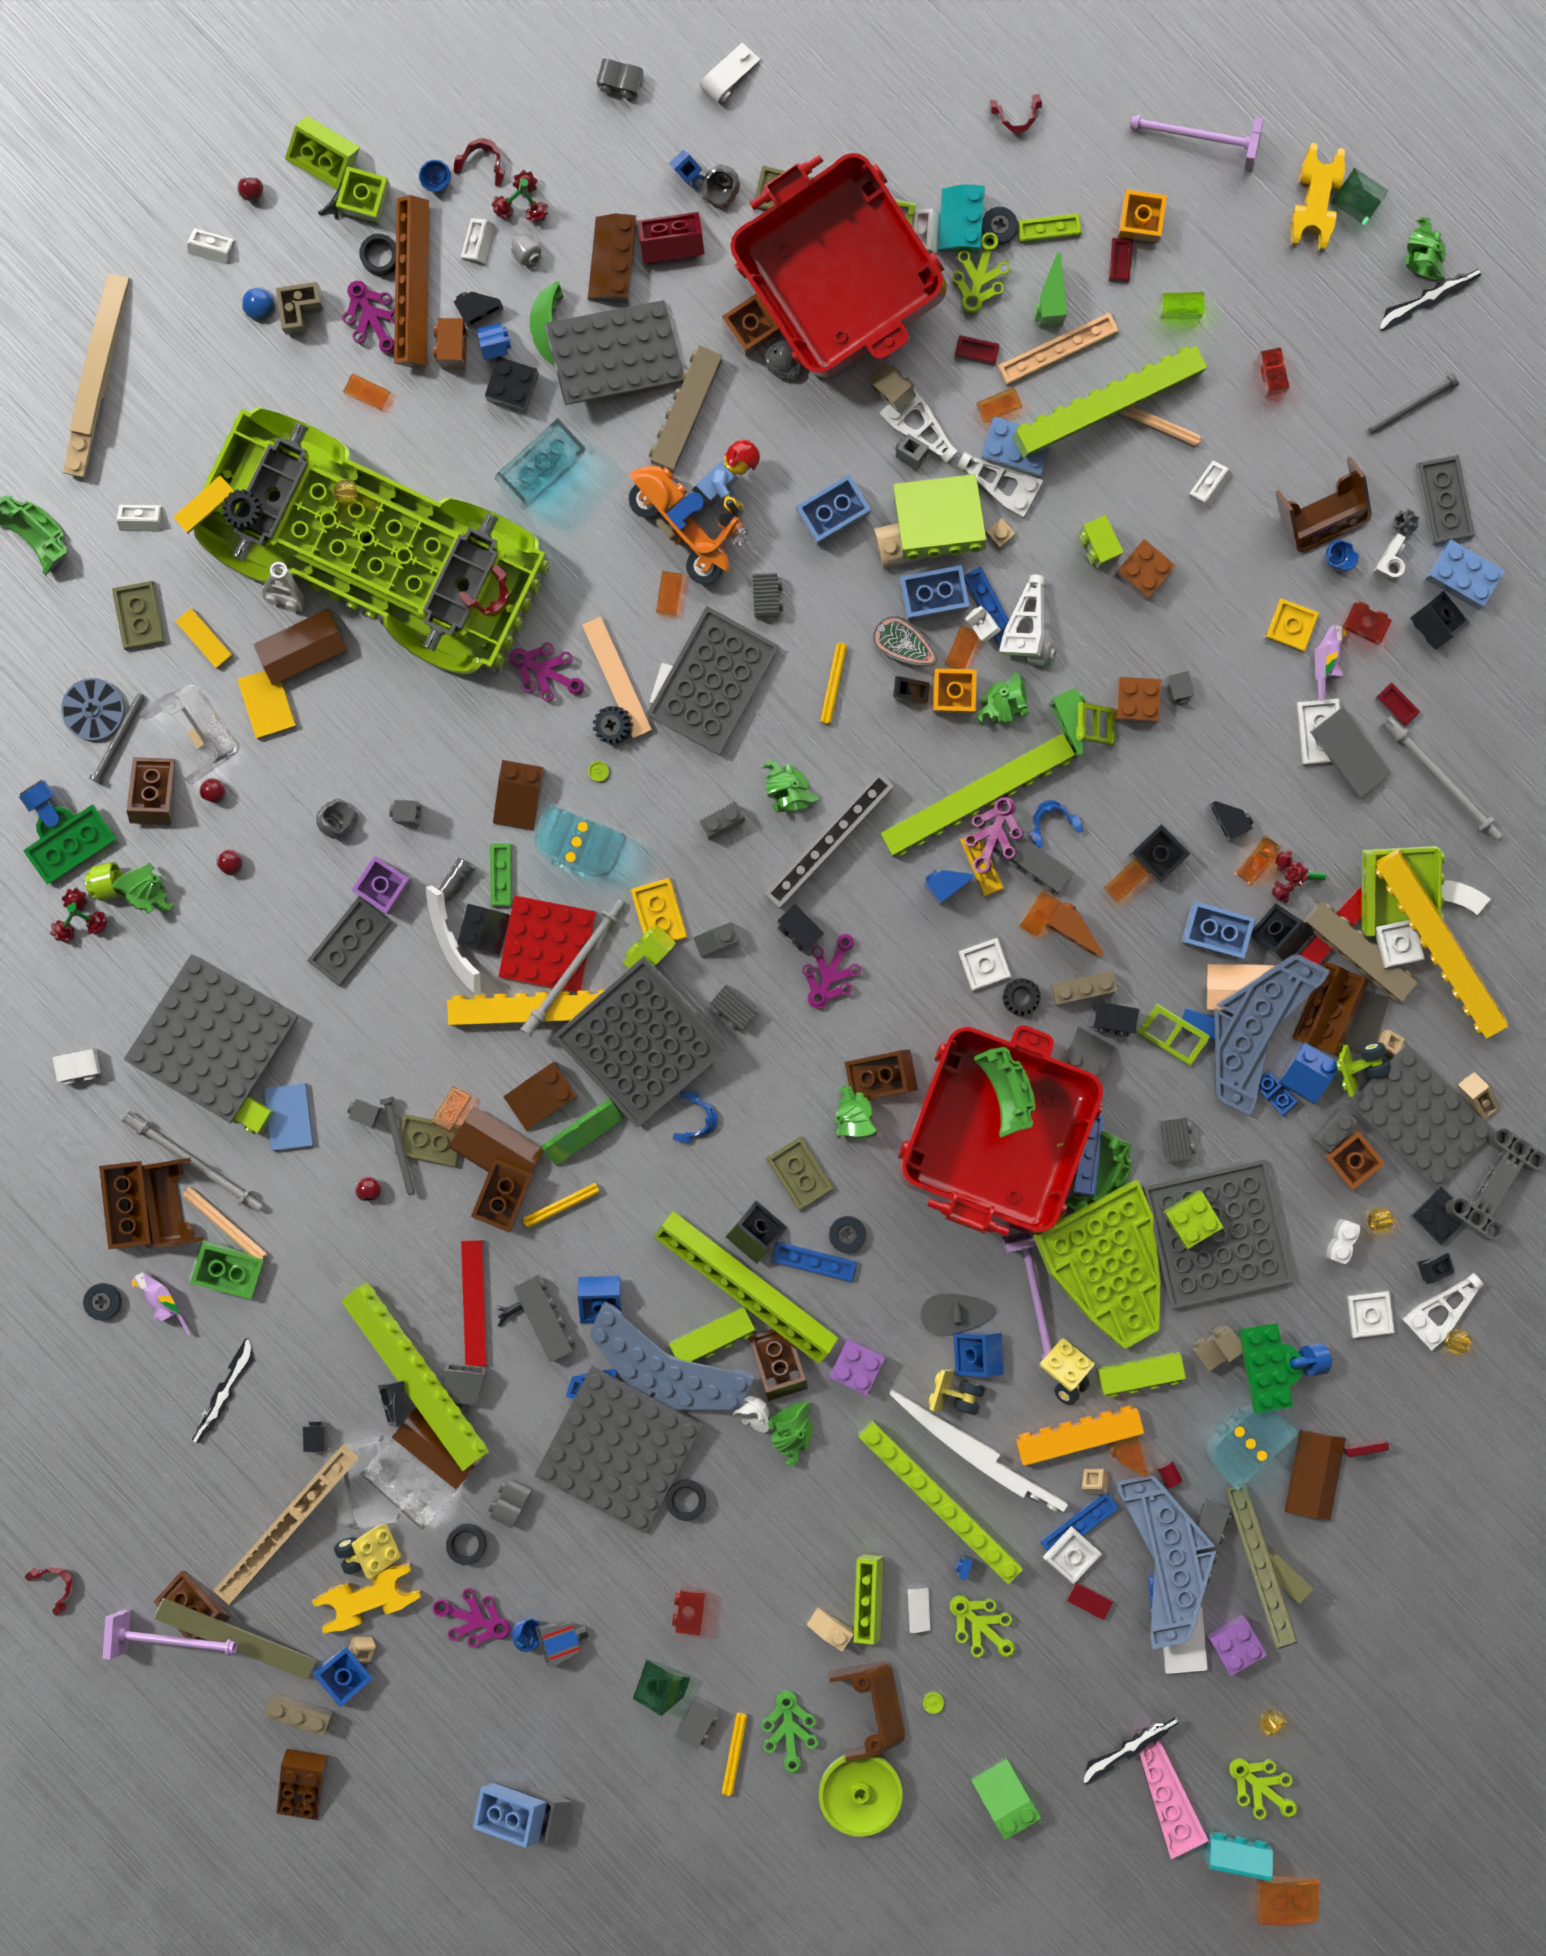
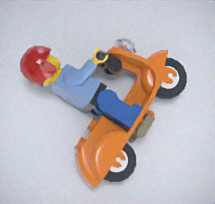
M738 440L730 445L724 454L725 463L719 462L692 489L694 493H690L687 496L686 493L688 491L680 482L676 484L673 481L674 475L667 467L663 469L660 466H644L629 473L635 483L628 497L629 506L632 511L644 518L655 517L660 513L667 521L662 519L656 521L657 526L671 541H674L675 545H679L684 539L694 550L687 559L686 569L689 577L696 583L702 585L712 584L719 579L723 570L730 573V560L724 548L731 540L733 545L739 544L741 546L749 539L747 536L749 530L743 528L744 524L742 519L739 518L744 511V505L736 500L737 496L731 488L738 480L737 474L744 475L750 468L754 471L760 461L758 448L749 440ZM721 498L725 500L724 506L729 512L719 516L718 524L723 527V530L715 540H712L694 521V518L699 513L706 512L709 506L712 507Z

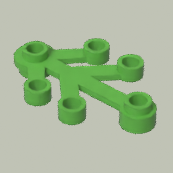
M782 1691L776 1698L777 1707L768 1718L762 1720L761 1727L765 1732L772 1731L774 1722L782 1713L784 1721L774 1734L764 1741L763 1748L768 1753L774 1752L776 1744L785 1734L787 1757L784 1760V1767L788 1772L795 1773L801 1767V1760L795 1752L794 1733L804 1740L805 1745L810 1749L815 1748L818 1741L815 1735H810L792 1720V1712L803 1720V1724L807 1728L813 1727L816 1721L814 1715L808 1714L797 1705L794 1693ZM787 1698L790 1700V1704L784 1705L782 1701ZM811 1717L813 1722L807 1724L805 1722L806 1718ZM768 1721L772 1725L770 1728H766L764 1723ZM813 1738L815 1743L809 1745L807 1743L808 1739ZM771 1742L774 1746L772 1749H768L766 1744ZM791 1761H794L797 1765L796 1767L791 1768L788 1764Z

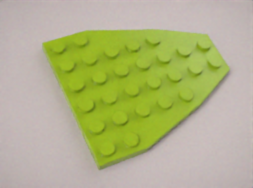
M1134 1180L1056 1222L1049 1230L1033 1235L1049 1275L1088 1320L1117 1345L1127 1349L1159 1330L1160 1274L1157 1244L1153 1231V1214L1139 1180Z

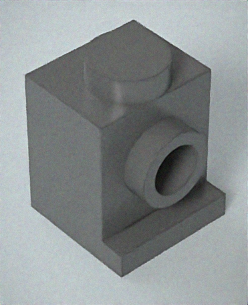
M908 434L904 440L900 439L895 447L896 458L913 467L914 471H917L927 458L929 446Z

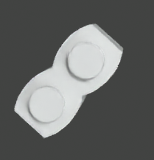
M97 1049L52 1057L57 1082L63 1081L64 1085L76 1083V1078L83 1077L84 1081L96 1079V1074L101 1073Z
M1340 1219L1334 1228V1238L1327 1247V1258L1346 1264L1352 1256V1245L1359 1237L1360 1225Z

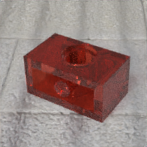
M1281 347L1261 351L1257 356L1265 397L1286 393L1290 386Z
M1354 602L1351 604L1341 626L1345 630L1376 645L1380 644L1392 620L1388 618V614L1377 610L1375 612L1369 609L1370 606L1366 603ZM1363 617L1371 619L1372 624L1370 627L1363 624Z
M681 1587L680 1593H676L674 1605L678 1606V1613H673L672 1626H676L675 1633L700 1635L706 1590ZM690 1606L694 1609V1613L687 1616L683 1613V1608Z

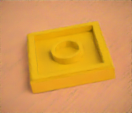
M1280 598L1265 638L1305 652L1319 612Z

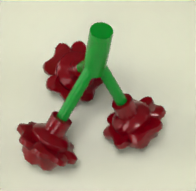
M521 170L519 174L514 175L515 181L513 186L517 188V191L510 198L506 199L503 196H495L494 201L491 203L493 212L498 217L509 219L514 211L511 207L512 201L520 194H524L530 207L526 209L527 220L539 222L544 220L548 214V205L546 203L543 204L542 201L536 203L530 196V193L537 189L535 184L538 182L533 176L532 171L526 172Z
M1290 849L1287 852L1280 851L1275 858V864L1278 865L1277 870L1281 872L1285 869L1287 874L1285 875V880L1290 882L1284 885L1277 880L1274 883L1275 887L1272 888V894L1276 900L1283 901L1284 903L1289 901V892L1293 891L1294 887L1302 886L1308 880L1326 879L1325 872H1308V868L1304 867L1302 862L1297 863L1293 861L1291 855L1293 851Z
M74 888L73 891L67 889L66 894L62 896L63 906L67 908L70 914L65 922L57 920L56 923L51 924L52 930L50 934L54 936L56 941L67 943L69 939L72 940L74 938V928L70 927V921L73 916L85 919V926L88 928L89 934L97 935L106 928L107 919H105L104 912L95 911L93 915L88 916L79 912L83 910V906L87 904L88 900L85 898L86 893L81 892L78 888Z

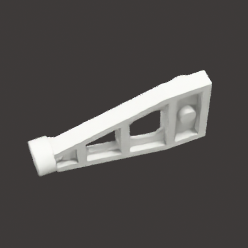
M916 391V397L899 413L889 404L879 413L895 431L905 437L910 434L929 446L930 452L942 458L946 463L950 462L958 453L948 441L924 399ZM913 410H918L924 418V425L918 430H914L904 423V419ZM928 427L933 428L938 435V440L934 444H930L921 436Z
M964 452L957 465L958 468L964 470L968 475L976 474L977 483L1005 509L1021 518L1026 514L1043 480L1034 475L972 457ZM969 461H971L972 465L968 468L967 464ZM986 467L997 472L993 483H988L980 477L979 473L982 468ZM1007 476L1017 480V487L1012 495L1006 496L999 490L997 484L1001 477Z
M282 562L272 564L270 575L262 589L263 599L272 605L279 604L285 606L286 609L292 612H303L305 608L304 596L287 570L286 565Z
M1035 574L1030 575L1029 583H1027L1004 630L999 650L1002 655L1040 657L1044 641L1045 577ZM1028 600L1037 601L1035 612H1024ZM1033 619L1034 629L1032 633H1017L1021 620Z
M1472 1273L1467 1279L1418 1304L1402 1320L1432 1351L1449 1335L1475 1294L1484 1286V1283ZM1471 1283L1474 1288H1470L1468 1284ZM1455 1292H1459L1463 1296V1301L1456 1309H1452L1446 1302V1299ZM1439 1305L1444 1306L1448 1310V1317L1441 1326H1437L1428 1316V1312Z

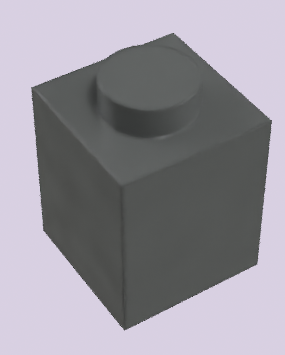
M1189 671L1166 677L1171 702L1177 701L1178 704L1189 702L1190 698L1194 696Z
M356 1099L355 1102L351 1101L347 1113L350 1115L348 1119L374 1127L382 1107Z

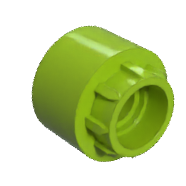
M116 862L93 866L91 871L87 872L85 875V885L88 894L92 898L104 901L124 895L123 891L112 887L113 883L123 875Z

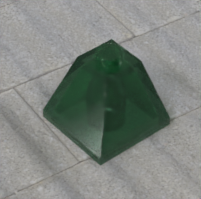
M1354 167L1331 203L1365 225L1389 190Z
M646 1659L633 1699L658 1715H664L684 1698L691 1677L677 1669Z

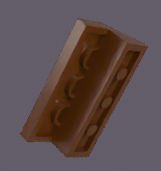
M329 608L253 643L272 685L347 650V646L338 631V626Z
M1324 961L1322 967L1330 972L1325 981L1310 994L1292 1038L1338 1056L1370 979Z
M475 1106L472 1107L448 1148L489 1172L495 1158L531 1173L544 1151L535 1143Z
M416 1407L404 1421L405 1424L401 1425L391 1438L457 1490L481 1459L462 1471Z
M1299 1430L1284 1512L1316 1519L1331 1520L1346 1437L1327 1435L1310 1430Z

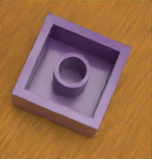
M374 856L351 891L386 914H390L412 880L380 858Z
M847 1337L829 1373V1377L867 1396L885 1360V1356Z
M1243 1614L1207 1634L1208 1639L1230 1676L1267 1656Z

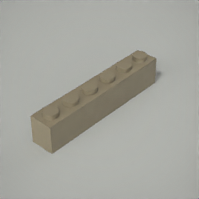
M700 345L697 351L693 350L689 360L692 364L689 370L685 369L681 378L684 381L681 389L677 388L673 399L676 400L673 408L669 407L665 418L668 419L665 427H660L657 438H659L658 443L653 445L649 452L651 464L660 466L663 469L667 467L672 473L675 472L723 360L721 354Z
M1316 904L1303 920L1312 933L1359 973L1369 978L1371 983L1395 1003L1403 1002L1417 984L1413 979L1414 976L1409 971L1402 970L1398 966L1384 968L1381 952L1377 944H1371L1365 939L1366 935L1363 932L1354 930L1350 926L1351 923L1346 918L1336 915L1334 908L1329 904Z

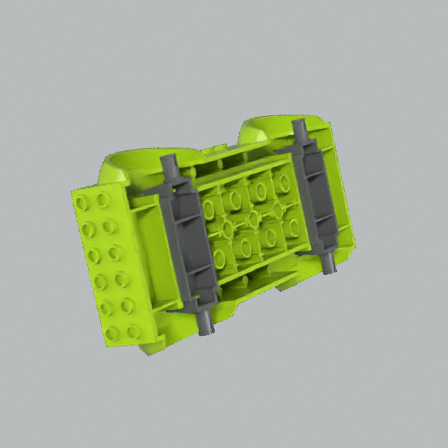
M256 407L249 412L244 409L240 410L234 420L230 433L225 439L224 446L207 476L206 483L200 491L202 492L217 477L221 476L234 491L237 489L239 491H242V489L250 491L262 504V518H259V523L257 525L254 524L251 529H236L230 525L222 513V504L194 528L195 538L218 561L248 578L263 583L267 581L270 575L271 565L276 562H282L286 565L291 576L309 584V589L320 593L322 590L328 593V598L339 602L341 599L347 602V607L358 611L360 608L366 611V616L377 620V617L383 619L384 627L389 635L404 649L433 666L454 673L470 674L481 666L495 673L497 669L502 668L505 662L503 656L506 650L510 651L514 643L513 635L515 631L519 632L522 627V616L524 612L528 613L531 608V597L533 594L536 595L541 587L540 579L542 575L546 576L550 568L546 553L538 550V538L519 524L488 509L460 499L445 497L437 502L349 460V448L328 433L291 416L261 407ZM272 491L280 493V498L276 502L269 500V494ZM240 502L235 506V514L238 517L243 518L250 513V505L246 502ZM366 536H372L370 543H363V539ZM493 565L499 566L507 574L505 584L510 593L507 607L495 617L485 616L477 608L469 610L459 596L461 592L457 588L460 581H467L469 589L465 593L472 599H476L481 607H490L492 601H497L500 591L498 581L491 571Z

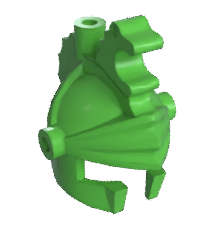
M1429 217L1418 218L1416 221L1420 223L1421 227L1416 228L1409 238L1406 267L1412 272L1428 279H1445L1446 275L1442 263L1445 261L1446 253L1443 241L1440 239L1441 233L1434 231L1432 234Z
M1013 673L1007 682L1000 681L988 688L985 693L986 696L980 697L982 705H988L979 710L976 717L981 725H984V719L990 717L992 722H995L996 719L999 722H1012L1016 714L1021 713V717L1030 714L1027 709L1025 685L1019 673Z
M773 759L762 766L763 769L768 768L771 770V773L766 776L769 780L766 781L767 786L765 788L767 796L776 801V803L772 804L776 813L804 809L819 800L817 796L808 790L809 783L807 778L804 777L802 772L793 769L792 764L785 765V771Z
M149 862L141 868L123 874L112 885L113 888L121 890L126 894V900L136 910H145L147 914L154 911L152 905L163 913L168 912L174 905L173 903H165L164 898L168 895L163 892L165 890L164 882L161 880V876L153 874L152 870L155 868Z
M851 1086L839 1088L838 1091L844 1093V1098L839 1100L841 1105L838 1107L835 1115V1121L838 1123V1129H835L837 1138H840V1135L845 1136V1139L874 1137L877 1134V1129L871 1122L873 1114L870 1101L864 1098V1093H856L855 1096Z
M798 1402L789 1405L769 1419V1429L775 1430L772 1435L774 1448L778 1449L784 1456L789 1455L788 1460L784 1462L786 1465L791 1466L798 1463L800 1447L802 1450L809 1448L808 1441H810L813 1435L812 1420L808 1419L810 1402Z

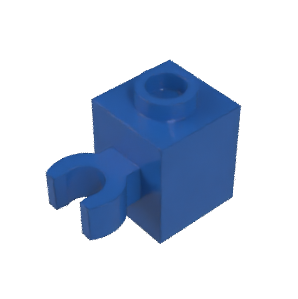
M683 149L669 162V165L687 184L690 182V185L695 190L699 189L696 186V180L701 179L704 181V176L700 173L702 168L689 153Z

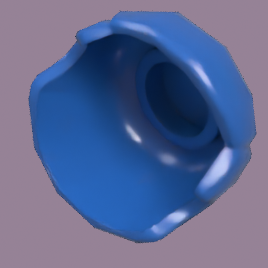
M432 159L421 166L418 178L421 185L427 191L440 192L449 185L451 171L449 166L442 160Z
M259 287L250 289L242 298V310L248 317L254 320L267 318L270 312L275 309L274 297L266 289Z
M1337 540L1327 547L1325 559L1331 569L1338 572L1348 571L1357 565L1359 553L1354 551L1352 543Z
M533 1618L519 1621L513 1627L512 1640L519 1651L530 1652L537 1648L539 1639L535 1627L540 1625L539 1621Z

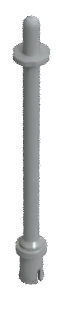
M1392 715L1387 718L1393 726H1390L1387 721H1384L1381 725L1395 737L1393 740L1395 742H1402L1481 824L1479 827L1480 831L1486 829L1496 840H1501L1503 838L1502 833L1491 823L1494 820L1493 816L1487 819L1408 737V730L1406 728L1403 729Z
M617 900L609 913L606 911L602 912L605 918L540 1007L530 1012L531 1016L523 1027L520 1028L523 1033L531 1037L539 1024L546 1020V1011L611 922L614 924L618 923L615 917L624 906L623 900Z
M131 1111L126 1113L122 1122L136 1130V1134L139 1136L147 1135L180 1159L191 1157V1162L186 1163L239 1198L238 1204L240 1206L245 1202L256 1211L263 1210V1205L249 1196L251 1190L248 1189L243 1192L151 1129L150 1122L147 1120L143 1121Z

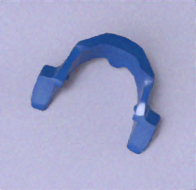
M1048 800L1041 803L1033 815L1034 830L1030 832L1033 843L1039 848L1043 846L1040 820L1044 813H1050L1054 809L1060 810L1067 816V820L1069 823H1072L1078 833L1083 831L1079 816L1077 814L1071 815L1066 807L1057 801Z
M681 1091V1098L701 1105L708 1115L705 1119L706 1126L703 1130L696 1133L673 1134V1140L689 1144L692 1138L706 1137L713 1132L718 1123V1115L710 1103L699 1099L698 1092Z

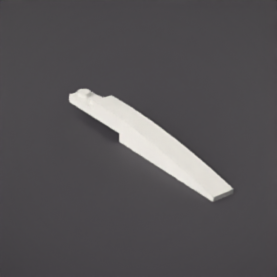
M892 1388L890 1389V1395L915 1419L982 1472L1023 1498L1027 1491H1029L1028 1495L1035 1500L1040 1501V1499L1048 1502L1046 1506L1056 1512L1059 1509L1063 1512L1068 1506L1066 1501L998 1462L997 1459L1000 1456L998 1451Z

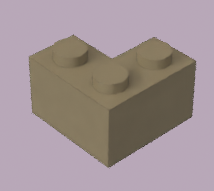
M312 282L276 288L283 332L286 335L306 332L303 311L323 308L319 284Z
M1222 1325L1216 1327L1211 1332L1213 1335L1207 1339L1205 1337L1199 1339L1194 1343L1195 1347L1192 1348L1208 1372L1225 1360L1230 1362L1243 1353L1241 1341L1234 1331L1226 1325L1224 1327Z

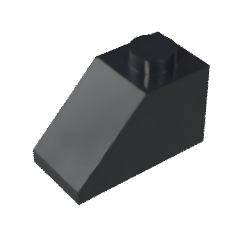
M472 291L459 294L456 300L453 301L467 328L503 308L500 299Z
M1218 801L1209 804L1227 841L1253 829L1251 826L1253 824L1252 818L1249 813L1245 814L1244 810Z

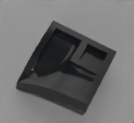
M404 1381L378 1385L388 1426L398 1427L405 1424L402 1411Z

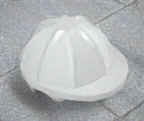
M754 1396L746 1397L741 1406L735 1409L733 1416H740L744 1425L749 1424L755 1430L766 1433L769 1430V1409L766 1402Z

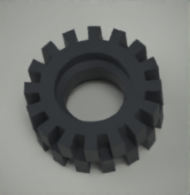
M237 489L235 493L230 492L228 498L225 497V504H222V513L230 525L236 529L247 530V528L251 529L254 524L257 525L259 523L258 520L262 518L261 512H263V508L259 499L252 492L244 489L239 491ZM240 502H246L250 505V513L243 518L235 514V506Z
M1026 978L1012 980L1003 991L1002 999L1004 1006L1015 1015L1024 1016L1034 1012L1041 1001L1039 987L1033 981ZM1025 989L1030 995L1028 1003L1019 1005L1014 1001L1016 990Z

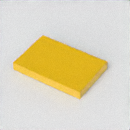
M265 670L237 679L256 739L296 727L282 681L272 685Z
M670 878L630 889L643 935L650 928L654 930L659 925L674 941L688 938Z

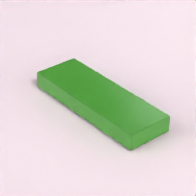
M511 843L490 844L491 906H512Z

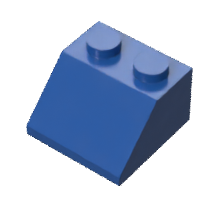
M935 870L925 878L927 882L924 886L936 902L940 904L974 878V876L970 873L941 870L938 873Z
M1304 1042L1295 1050L1279 1084L1315 1104L1332 1081L1338 1069L1337 1061Z
M620 1276L578 1277L580 1323H594L605 1301L614 1305L622 1312Z
M973 1332L954 1334L956 1375L975 1377L1004 1375L1002 1333Z
M344 1647L328 1658L311 1673L339 1707L344 1705L373 1679L347 1647Z

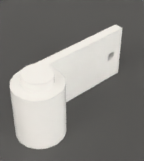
M741 43L703 78L700 87L717 103L721 101L725 103L732 95L730 92L732 86L760 61V58L745 44Z

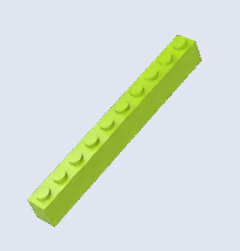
M1197 345L1191 348L1185 346L1178 350V354L1173 357L1171 354L1166 355L1160 359V363L1156 365L1150 363L1142 368L1143 371L1137 374L1133 371L1124 376V380L1120 382L1114 380L1106 385L1107 388L1101 391L1097 388L1088 393L1089 397L1084 399L1078 397L1071 401V405L1068 407L1059 406L1049 416H1046V414L1040 415L1030 425L1027 422L1021 424L1016 428L1017 431L1012 437L1023 459L1203 373L1208 367Z
M1062 733L880 833V836L891 856L896 854L897 857H900L909 852L907 848L913 844L915 847L927 842L926 837L932 834L936 837L945 832L944 827L950 824L954 827L962 823L964 816L969 814L970 817H973L981 812L980 808L987 804L988 807H991L1004 794L1006 797H1009L1018 792L1017 787L1021 785L1027 787L1036 782L1035 777L1041 774L1045 777L1053 773L1055 766L1060 764L1061 767H1064L1071 763V758L1075 754Z
M672 1211L653 1236L818 1364L829 1354L838 1340V1337L674 1211Z
M366 1282L357 1287L342 1299L341 1302L397 1381H404L405 1392L461 1470L464 1471L489 1452L485 1443L476 1434L472 1425L461 1413L460 1408L453 1402L447 1390L440 1384L436 1375L430 1370L423 1357L417 1352L411 1340L402 1331L398 1322L394 1320L369 1283Z
M873 1419L858 1433V1437L1008 1585L1023 1570L1022 1566Z

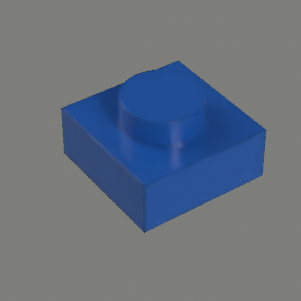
M964 1555L962 1560L958 1559L955 1571L958 1572V1578L967 1580L973 1563L972 1557Z

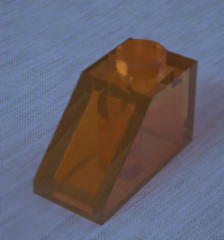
M1264 835L1235 874L1250 885H1253L1274 861L1281 846Z
M1041 890L1019 927L1037 937L1060 900Z
M1138 1435L1114 1441L1112 1445H1109L1112 1458L1116 1457L1119 1463L1141 1476H1148Z

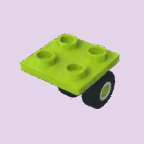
M1374 1042L1363 1046L1360 1049L1362 1059L1356 1061L1352 1059L1349 1046H1343L1340 1058L1337 1061L1338 1071L1343 1073V1088L1345 1092L1349 1093L1350 1098L1355 1096L1359 1084L1356 1072L1365 1068L1366 1075L1370 1078L1381 1077L1390 1072L1391 1066L1389 1061L1381 1058L1386 1054L1383 1043Z

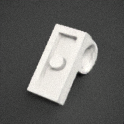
M1399 533L1394 536L1374 573L1387 580H1395L1404 573L1405 564L1395 555L1399 556L1405 547L1403 541L1406 537ZM1389 564L1397 567V574L1389 571Z

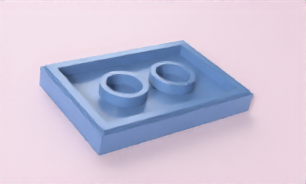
M306 1083L264 1088L266 1107L275 1111L268 1123L271 1150L312 1146L313 1137Z

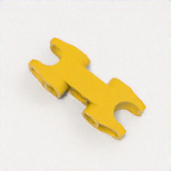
M1311 143L1301 166L1299 183L1308 184L1304 206L1297 204L1294 206L1290 224L1291 245L1297 246L1299 244L1303 231L1312 230L1319 238L1318 251L1324 252L1334 230L1337 212L1327 210L1331 189H1341L1345 173V149L1338 148L1333 163L1323 164L1317 158V144Z
M404 1564L387 1567L372 1578L374 1584L355 1591L351 1590L350 1584L347 1582L332 1587L324 1594L312 1600L314 1607L329 1604L336 1610V1619L321 1627L323 1633L344 1631L363 1623L360 1613L381 1605L386 1615L401 1610L408 1604L421 1598L420 1590L406 1593L402 1592L397 1586V1579L412 1570L411 1565Z

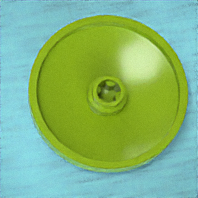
M845 1755L833 1761L825 1770L819 1784L818 1796L824 1817L835 1829L847 1835L863 1837L884 1830L894 1821L902 1805L903 1792L896 1770L884 1758L875 1755L846 1761Z

